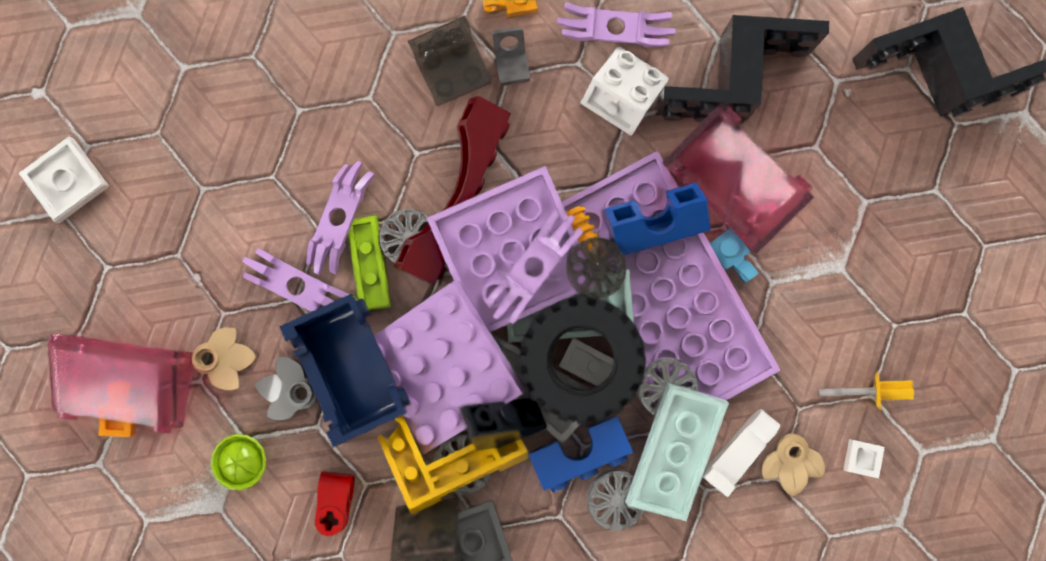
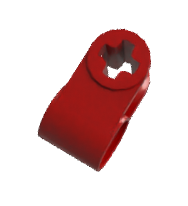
M321 472L317 488L318 500L315 527L322 535L333 536L347 526L355 487L354 474ZM334 512L333 516L339 519V522L331 527V522L326 520V516Z

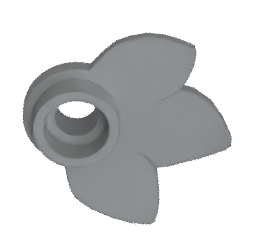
M277 357V374L265 377L255 384L262 397L272 402L269 406L267 417L273 420H287L298 409L311 407L317 399L309 379L305 378L302 365L287 357ZM302 387L307 390V397L303 400L297 394L298 390Z

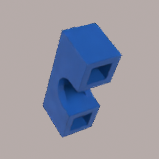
M697 182L666 191L667 204L655 216H643L635 200L604 209L610 240L618 257L710 231L708 201Z
M613 415L607 418V420L586 427L591 438V446L589 451L582 457L572 458L567 456L562 451L558 440L529 451V457L543 490L545 491L550 488L552 493L568 487V480L580 476L581 480L598 474L597 468L609 463L610 467H614L628 460L626 455L633 453L618 416Z

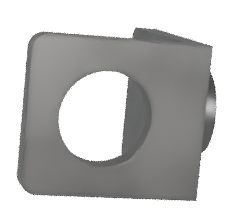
M514 27L494 30L492 35L500 85L505 86L529 82L531 79L525 51L523 28ZM508 36L515 37L518 40L516 45L509 48L503 47L500 42Z

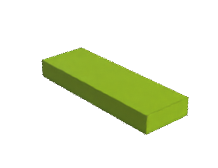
M377 215L354 219L348 233L358 300L363 298L369 311L392 307L385 258L380 247V227Z

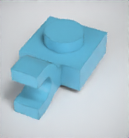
M732 227L710 243L724 270L726 271L732 267L744 284L759 274L755 267L745 260L744 257L751 251Z

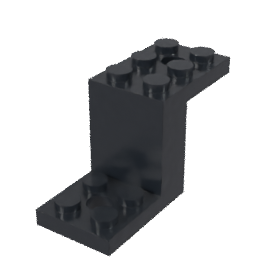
M964 7L874 38L852 59L856 70L868 66L869 70H873L886 64L889 58L896 56L898 60L915 54L940 117L952 113L954 118L972 111L974 107L979 105L986 107L1002 100L1001 98L1010 95L1014 97L1029 91L1031 87L1046 81V59L992 78Z
M733 15L720 36L718 89L664 86L656 103L655 115L663 116V119L670 121L681 120L682 117H690L700 123L721 119L725 120L726 124H743L761 106L763 55L788 52L793 57H804L811 54L829 34V21Z

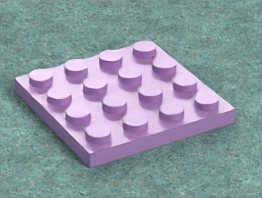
M546 166L427 218L453 280H458L490 332L511 323L509 318L523 298L518 296L498 320L493 316L511 289L506 287L490 306L485 301L528 249L552 213L556 210L560 214L546 234L547 238H550L568 218ZM570 225L558 243L560 248L575 233L572 225ZM578 239L538 288L517 320L597 285ZM532 257L525 262L524 270L527 275L537 277L543 272L544 265L539 258Z
M458 280L451 282L374 335L397 387L403 386L411 404L406 406L408 413L403 416L423 455L466 429L459 407L462 405L500 401L507 404L526 392L525 387Z

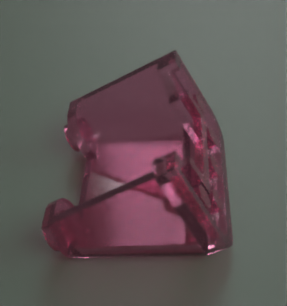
M718 105L664 160L663 164L681 179L685 185L697 182L707 198L708 207L757 254L814 198L809 193L813 187L801 175L798 174L793 178L786 173L741 129L738 123L742 119L730 107L727 106L723 110Z
M50 333L48 364L51 410L58 412L57 418L77 420L78 415L150 425L152 426V432L171 433L172 428H179L184 425L193 373V352L113 342L79 335Z

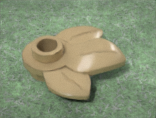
M226 327L216 330L212 333L208 342L196 347L192 354L193 367L199 373L207 374L212 385L219 389H239L240 380L238 372L249 367L256 359V354L249 347L236 343V328ZM207 353H211L214 358L213 362L209 365L204 360Z
M798 434L782 436L777 443L776 450L767 455L762 463V477L764 479L779 477L783 489L791 496H795L804 490L808 483V477L822 478L825 474V464L820 453L809 448L807 441ZM792 447H798L794 454H789Z

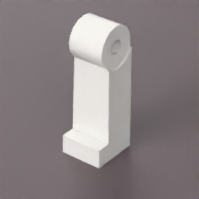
M762 409L757 410L706 466L703 478L723 495L729 497L736 488L734 485L763 451L766 444L778 432L780 424Z

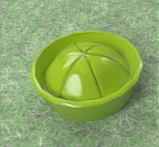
M235 434L224 438L217 444L211 457L213 476L220 485L230 490L241 491L252 487L261 479L266 468L264 449L257 440L248 435Z

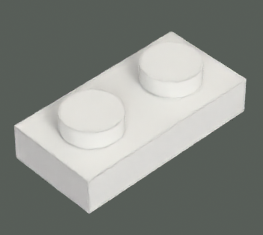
M573 338L559 367L595 386H599L610 375L614 359Z

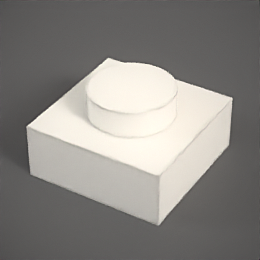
M849 439L843 470L879 479L885 447Z

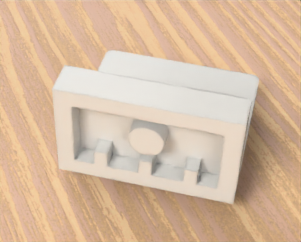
M617 47L593 77L580 103L632 136L652 103L667 84L669 78L658 69L637 58L633 53L626 51L622 47Z

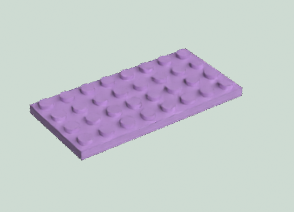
M656 151L562 201V205L566 212L578 206L586 208L584 214L585 216L589 215L590 220L588 222L594 225L593 232L598 233L599 237L597 240L603 243L604 246L601 248L608 253L605 259L590 266L592 272L629 269L633 319L645 345L646 366L660 358L678 359L688 365L694 372L697 379L698 392L728 400L781 370L705 234L700 233L693 237H686L665 245L651 247L618 257L610 240L604 209L635 200L643 216H655L667 204L666 191L678 188L662 157ZM673 364L668 366L669 374H671L674 367ZM660 367L654 368L658 376L662 375ZM684 369L680 371L678 378L685 374L686 371ZM648 377L645 382L653 384L654 380ZM690 380L681 386H690ZM647 391L648 395H650V394H652V393L654 392V391ZM658 399L653 402L654 406H656Z

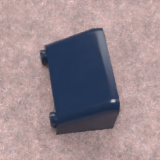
M352 293L279 326L285 341H291L294 348L298 347L293 352L295 357H299L324 413L322 418L324 422L331 421L332 423L328 425L330 431L326 432L332 447L341 445L408 413L406 406L411 404L404 387H397L366 319L371 314L363 298L357 300L356 296Z

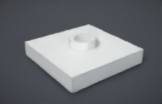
M70 136L19 173L51 219L59 224L110 187L76 140Z

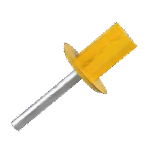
M877 371L874 375V387L819 389V396L875 395L876 407L881 411V400L914 399V388L912 380L880 381Z

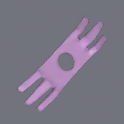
M565 2L564 10L582 18L587 17V19L557 17V24L573 29H562V36L583 42L586 40L637 44L643 47L669 46V39L653 38L675 35L676 31L675 28L646 25L671 20L672 12L657 14L643 11L639 13L601 10L596 9V7H580ZM620 19L625 25V30L618 35L610 33L607 29V24L610 20Z
M357 161L352 167L345 164L332 181L333 188L315 235L309 240L306 264L311 266L314 264L315 274L320 275L330 250L329 271L337 275L339 259L346 247L345 240L359 204L364 200L366 188L375 176L374 173L368 171L355 185L363 165L360 161ZM336 209H343L346 213V219L343 224L339 226L332 225L330 221L331 213Z
M556 210L552 213L528 249L485 301L490 306L506 287L511 289L495 312L494 318L498 320L515 299L521 296L523 299L509 318V321L514 324L538 288L583 233L578 228L561 248L558 246V243L575 217L570 215L550 238H547L546 234L560 214ZM536 257L543 262L544 270L541 275L531 277L526 274L524 265L529 258Z
M260 248L255 253L275 264L273 268L247 257H244L242 262L268 277L264 281L244 272L243 278L311 312L318 309L320 305L325 306L334 302V300L325 296L327 292L341 298L349 295L286 264ZM300 277L305 282V289L300 295H292L288 290V283L292 278Z

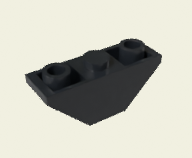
M533 399L512 400L507 404L500 401L468 404L459 407L469 437L476 450L503 447L547 428L537 401H533Z

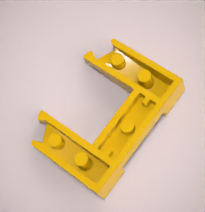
M403 415L394 419L399 426L387 440L382 435L377 437L412 515L442 501L441 497L494 471L499 470L501 472L528 459V452L520 439L503 447L476 450L472 443L426 466Z

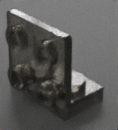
M466 16L408 40L411 52L436 106H441L491 83V77L472 38L471 27Z
M442 499V501L413 515L407 505L398 506L395 512L390 561H464L456 545L459 505L457 499Z

